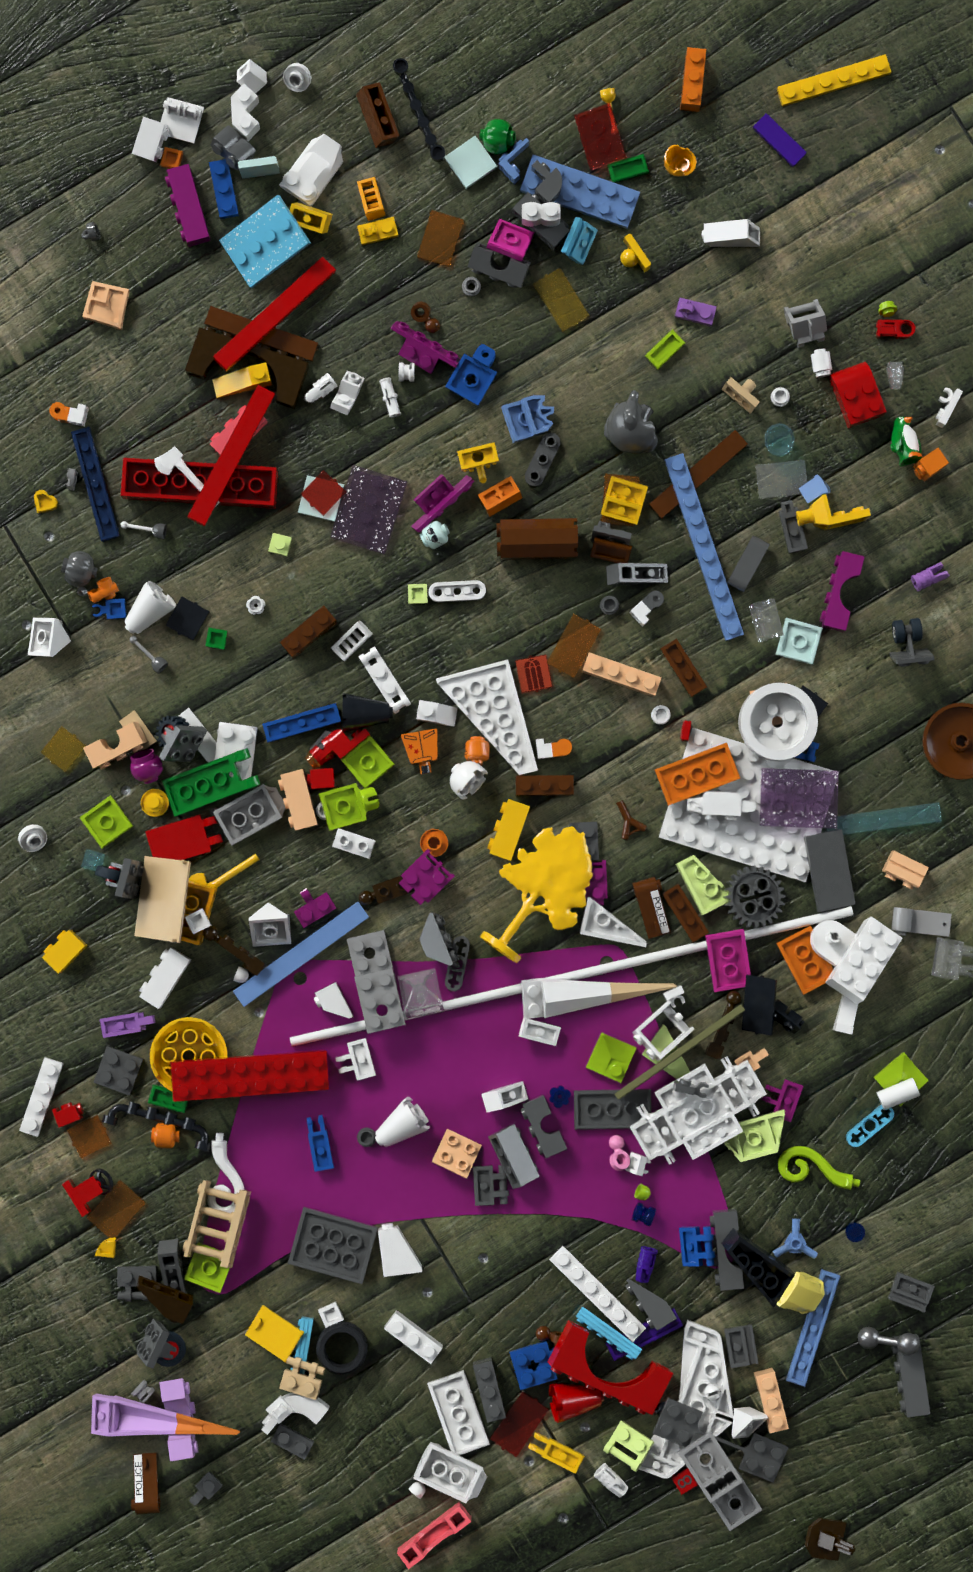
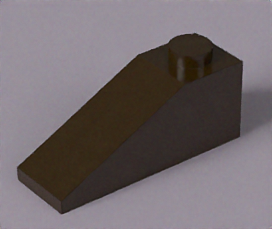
M139 1275L137 1288L165 1318H168L171 1322L183 1324L193 1305V1296Z

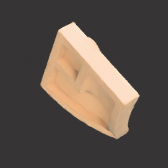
M92 281L82 316L83 319L122 330L130 294L129 289Z

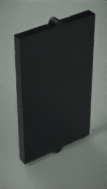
M746 975L745 1011L743 1012L742 1030L755 1032L756 1035L759 1033L773 1035L777 980L764 978L763 975L760 977Z

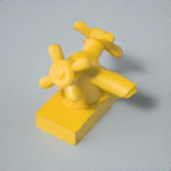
M495 442L457 451L461 470L463 472L468 470L474 472V468H476L481 483L487 481L484 466L490 468L491 464L496 465L499 462Z

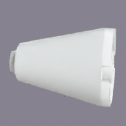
M151 581L143 585L124 621L126 624L125 628L132 634L141 633L172 611L176 606L174 600L169 595L166 596L162 592L163 589Z
M406 1097L377 1129L375 1139L380 1146H391L430 1129V1126H426V1123L429 1121L418 1104L413 1105L411 1103L412 1098Z

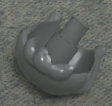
M633 390L627 401L615 403L606 420L604 436L623 452L633 454L650 453L658 443L654 424L652 421H648L654 412L649 405H640L638 403L639 393Z

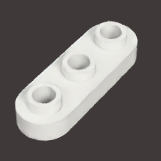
M478 580L436 582L429 588V596L435 602L480 600L486 593L484 583ZM475 587L480 589L478 594L473 593ZM456 588L461 590L459 595L454 594ZM437 589L442 591L440 596L435 595Z

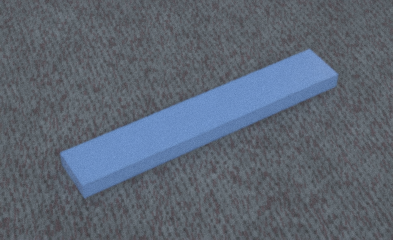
M823 1269L820 1271L819 1279L824 1282L825 1295L815 1311L809 1312L806 1315L786 1381L804 1387L840 1279V1275Z

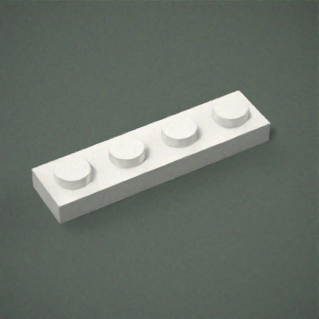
M44 1057L19 1131L36 1137L39 1136L64 1063Z

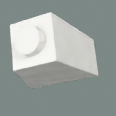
M748 219L704 224V230H702V239L710 247H759L760 227Z
M393 1223L382 1224V1227L378 1228L384 1277L422 1272L421 1262L398 1225L393 1226Z

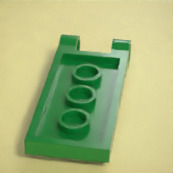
M248 748L162 780L174 816H180L261 785L258 775L242 780L236 763L251 758ZM230 772H232L234 775L232 778L229 775Z

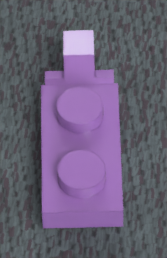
M143 1012L100 1019L103 1038L146 1030L147 1024L156 1023L154 1015L144 1017Z

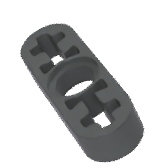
M464 936L456 937L452 944L453 950H456L457 953L459 947L456 946V942H460L463 939L467 946L462 948V954L466 953L465 957L459 955V958L463 961L462 968L455 969L448 965L445 986L450 991L459 990L463 983L470 942ZM450 970L462 972L461 976L457 975L456 981L459 982V985H455L454 988H451V984L448 983L449 980L453 979V974H449Z

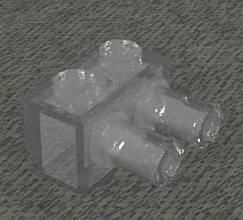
M937 937L931 975L959 980V975L973 977V973L967 971H973V965L961 964L962 957L973 958V953L970 952L973 951V946L964 945L963 941Z

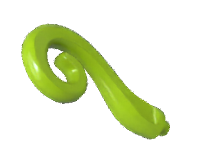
M790 1147L778 1159V1170L781 1176L790 1182L803 1181L809 1173V1166L802 1159L795 1161V1164L801 1168L800 1173L792 1174L788 1170L789 1160L795 1156H802L812 1160L834 1185L851 1190L852 1186H860L859 1179H853L852 1174L836 1171L822 1155L809 1147Z

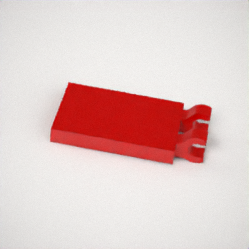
M197 815L145 831L152 856L185 860L211 852V845L223 842L221 834L208 838L205 827L218 824L216 817L212 816L202 820L201 815Z

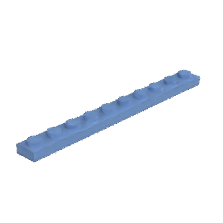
M684 454L667 458L664 461L724 639L727 641L744 635Z

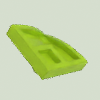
M601 1032L586 1068L621 1083L636 1047Z
M904 1052L873 1077L883 1089L913 1078L919 1090L929 1081Z

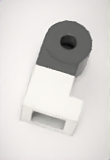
M660 591L650 592L630 611L632 617L642 627L649 621L646 616L653 609H658L664 602L663 594Z

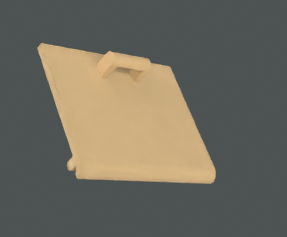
M145 856L134 936L181 943L191 862Z

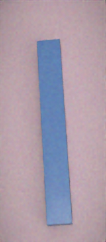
M356 902L264 968L258 976H253L233 991L243 1007H245L368 919V914L360 903Z

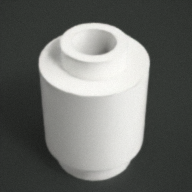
M825 348L814 350V354H811L813 373H816V378L831 375L830 352L826 351Z

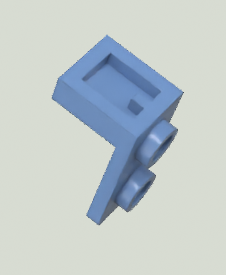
M527 138L524 141L519 140L513 146V151L509 154L506 152L499 159V169L513 184L520 180V171L513 163L511 165L509 163L529 146Z

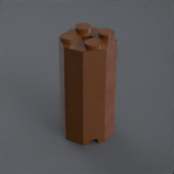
M577 518L500 520V523H496L497 537H500V542H497V556H501V560L578 558Z

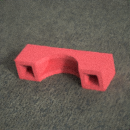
M459 1501L401 1545L397 1550L398 1556L407 1568L410 1569L422 1560L438 1543L448 1536L456 1534L471 1522V1515Z

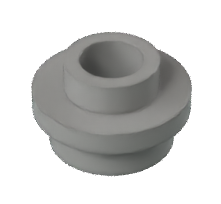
M475 277L466 278L462 283L463 292L467 296L477 295L481 290L480 281ZM473 284L475 288L469 290L468 285Z

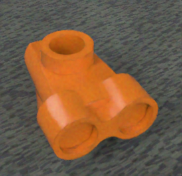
M106 577L97 581L98 588L88 591L87 594L94 604L103 598L106 600L114 598L116 596L115 593L119 589L111 577Z

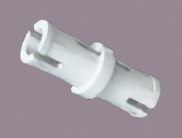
M388 377L381 379L379 382L384 395L383 402H386L389 417L394 418L400 416L401 412L397 402L398 395L394 392L392 379Z

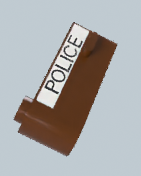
M651 877L632 883L648 939L670 933L659 892L662 890L660 880Z
M157 1453L133 1454L134 1499L131 1500V1509L135 1511L136 1515L160 1513Z

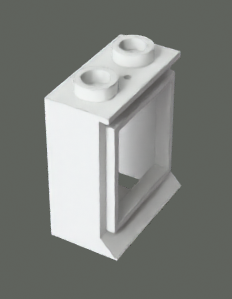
M670 1000L665 1002L632 1032L635 1035L633 1036L634 1040L640 1046L643 1044L647 1049V1055L652 1060H661L694 1030L693 1027L689 1028L682 1020L683 1016L679 1012L676 1013L671 1008ZM663 1012L682 1034L663 1051L659 1052L641 1030Z

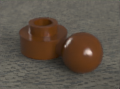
M422 301L416 302L411 309L412 318L417 322H425V328L429 333H436L440 328V322L436 318L430 317L431 309L427 303ZM422 308L424 313H420L418 309Z
M540 1326L536 1330L538 1340L544 1342L550 1339L554 1342V1346H556L562 1332L558 1331L551 1332L546 1326Z

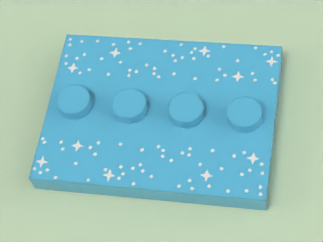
M280 195L275 196L219 240L250 288L255 287L311 243Z

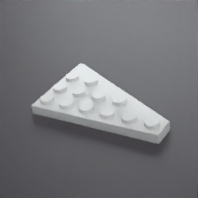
M508 660L436 679L437 684L519 776L538 771Z

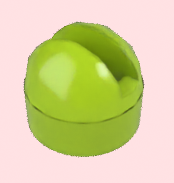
M639 1184L634 1197L645 1201L650 1197L651 1191L647 1186Z

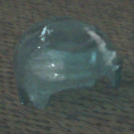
M782 423L771 425L764 436V443L768 452L774 456L781 457L792 451L795 436L791 428Z

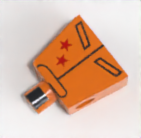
M437 728L401 734L411 765L419 764L421 775L432 773L430 762L438 760Z

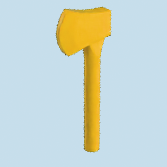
M254 854L207 883L204 873L192 875L189 881L218 888L260 859L257 854Z

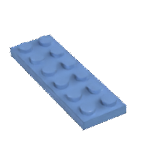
M532 155L520 192L525 194L529 192L531 195L535 194V189L543 181L532 171V165L536 160L540 163L544 162L550 168V173L557 168L562 176L561 192L554 201L555 203L628 229L640 195L639 191Z

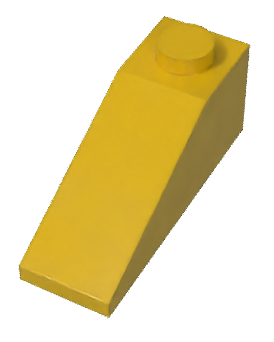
M266 362L248 366L212 379L217 398L254 390L258 385L262 387L272 385Z

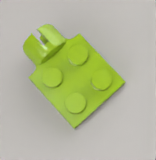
M354 783L319 793L329 831L367 820L366 813L379 807V799L368 801V797L377 795L376 790L373 787L361 790Z

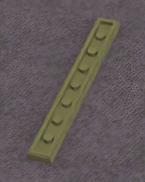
M742 1004L616 1092L615 1096L617 1099L620 1100L743 1013L745 1009Z

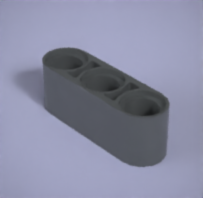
M753 535L727 584L744 592L770 544Z

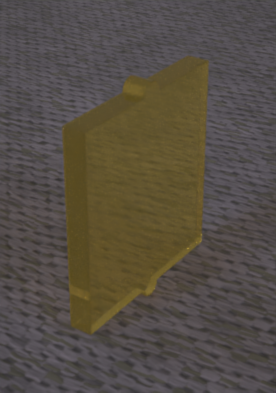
M61 726L41 753L51 760V764H56L66 772L86 745L78 740L75 734L72 735Z

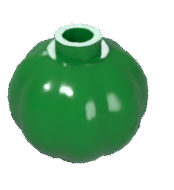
M493 119L487 123L484 129L480 130L479 139L483 141L484 147L488 152L501 155L509 151L510 146H514L516 132L512 131V126L506 120Z

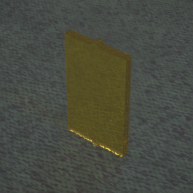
M560 268L549 275L545 274L544 278L533 284L562 332L573 325L577 326L578 322L589 316Z

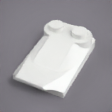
M325 134L312 139L289 172L283 176L279 186L307 206L312 207L343 163L342 146Z
M219 722L214 760L248 748L251 758L236 763L242 780L252 776L258 727ZM230 772L229 775L232 778L234 775L232 772Z
M430 1442L424 1451L413 1478L467 1503L468 1500L478 1497L487 1475L482 1466L443 1448L439 1444Z

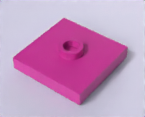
M499 219L486 248L522 262L535 232Z

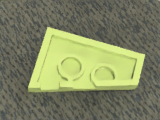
M694 855L676 864L701 916L729 902L723 898L728 895L724 891V885Z

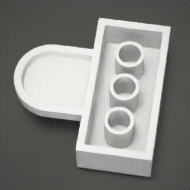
M871 916L863 921L856 934L837 921L826 920L815 926L810 936V943L814 952L834 966L825 983L855 1004L864 1001L902 940V937Z

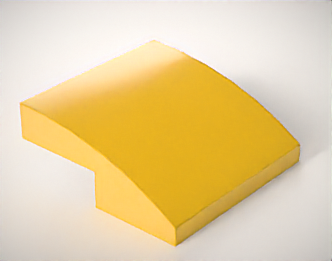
M611 476L601 515L637 525L648 486Z

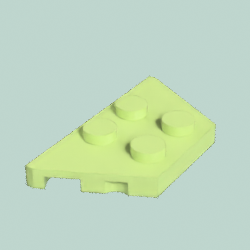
M785 1109L739 1121L738 1123L743 1132L724 1142L725 1146L734 1153L740 1162L777 1153L780 1146Z

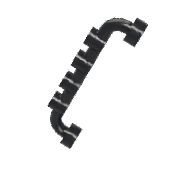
M398 58L393 63V70L401 79L403 93L408 96L410 109L416 114L418 128L425 135V144L431 149L430 156L432 160L441 162L446 156L443 146L436 144V136L432 134L429 128V120L422 112V104L416 98L414 85L409 81L406 74L408 71L407 61L403 58Z
M130 1101L129 1105H114L108 1112V1115H103L102 1118L103 1123L117 1126L118 1118H115V1115L122 1111L165 1124H172L176 1127L199 1133L201 1140H196L194 1148L210 1151L211 1144L208 1143V1133L204 1127L195 1124V1119L185 1117L184 1120L177 1119V1114L166 1112V1115L158 1113L159 1109L148 1107L147 1110L140 1108L141 1104Z

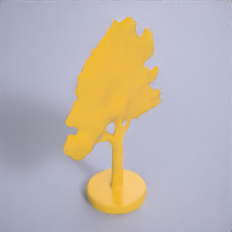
M572 826L563 828L561 833L556 836L552 832V827L543 829L532 841L537 849L536 852L527 853L524 848L518 849L517 858L521 863L515 865L508 863L499 870L502 878H506L518 890L522 891L523 905L500 939L495 938L486 931H483L480 938L516 964L520 961L521 957L509 948L507 944L528 915L535 911L547 914L553 928L563 930L573 927L577 923L578 914L576 912L572 913L570 910L586 906L585 888L590 885V879L593 876L591 855L586 845L585 833H578ZM542 896L545 899L544 904L533 905L538 897Z

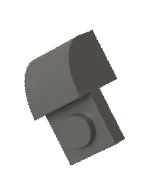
M536 160L532 165V171L543 182L535 189V195L543 203L554 202L561 192L562 176L557 168L550 173V168L544 162L540 163Z

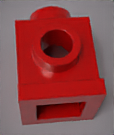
M72 1102L61 1106L62 1110H59V1107L52 1109L58 1127L83 1118L82 1114H84L81 1103L72 1105Z

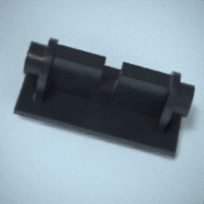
M779 999L775 1000L774 1021L783 1025L786 1031L795 1034L802 1028L801 1026L805 1022L802 1020L803 1017L792 1009L786 1014L788 1006Z

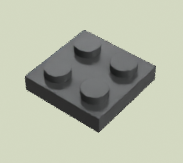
M107 1046L94 1083L130 1096L144 1059Z

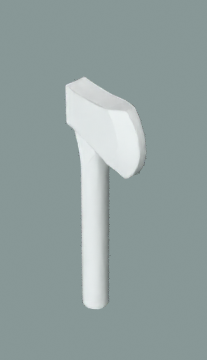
M175 446L165 454L155 458L154 462L158 471L165 475H170L174 467H177L201 492L204 484L186 466L182 459L184 455Z

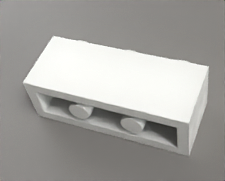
M173 947L169 950H164L160 957L162 960L160 965L154 966L149 974L152 976L148 983L145 981L139 990L141 992L139 997L158 1009L162 1008L192 960Z
M397 1310L384 1327L387 1332L430 1364L443 1348L440 1342Z

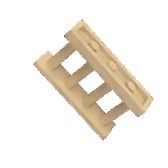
M203 1180L197 1191L199 1198L189 1237L183 1245L184 1257H192L193 1252L219 1259L221 1267L232 1268L251 1191L239 1190V1193L233 1194L210 1188L211 1181ZM208 1195L233 1201L236 1204L234 1212L228 1213L205 1207ZM203 1214L228 1220L231 1223L229 1231L223 1232L200 1226ZM198 1233L223 1239L226 1242L225 1249L218 1251L195 1245Z

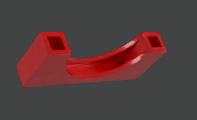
M568 1320L547 1361L552 1367L551 1370L559 1375L562 1372L569 1375L568 1378L576 1383L580 1380L585 1383L584 1386L593 1391L596 1389L602 1391L601 1394L607 1398L612 1399V1397L619 1399V1403L626 1407L632 1405L636 1407L635 1410L643 1415L646 1412L653 1415L673 1372L669 1368L651 1361L647 1369L632 1380L618 1383L602 1380L591 1372L586 1361L585 1346L589 1332L586 1328Z

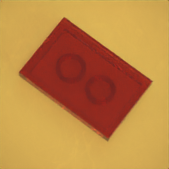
M610 103L574 115L590 170L627 158Z

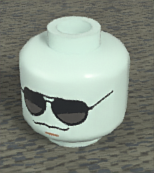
M434 521L422 529L420 537L426 547L436 549L447 543V535L450 532L445 523L441 524L439 521Z

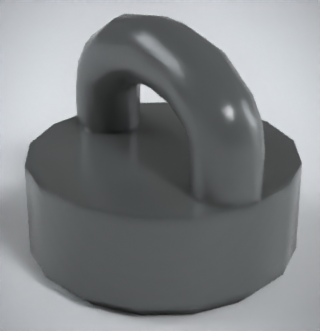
M93 221L87 223V229L82 232L81 237L83 239L90 238L93 242L100 240L101 235L96 223Z

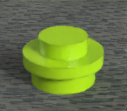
M885 301L879 305L878 312L883 317H891L898 309L893 301Z

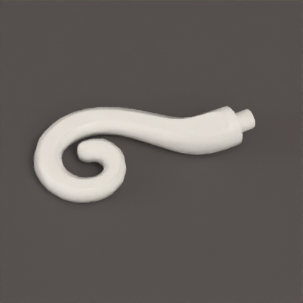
M216 1133V1140H212L211 1145L213 1158L219 1168L232 1182L234 1194L239 1193V1190H244L243 1182L238 1172L228 1160L227 1141L223 1140L224 1133ZM225 1185L213 1187L214 1189L231 1193V1190ZM210 1195L207 1197L209 1208L228 1213L234 1212L236 1206L234 1202L227 1207H222L217 1204L216 1197Z

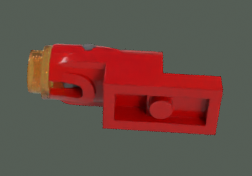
M341 729L334 730L333 732L325 731L304 758L313 769L321 767L325 762L333 759L335 754L342 759L371 735L366 729L363 731L358 729L351 735L353 739L350 741Z

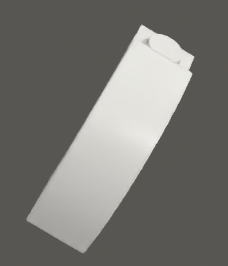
M295 1393L282 1396L294 1409L292 1413L303 1414L315 1424L320 1421L330 1407L319 1397L317 1400ZM270 1414L262 1421L264 1424L262 1431L268 1435L277 1424Z

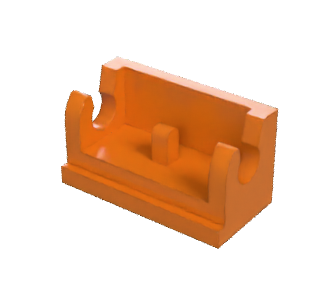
M511 476L478 494L480 502L485 507L489 517L522 499L521 492Z

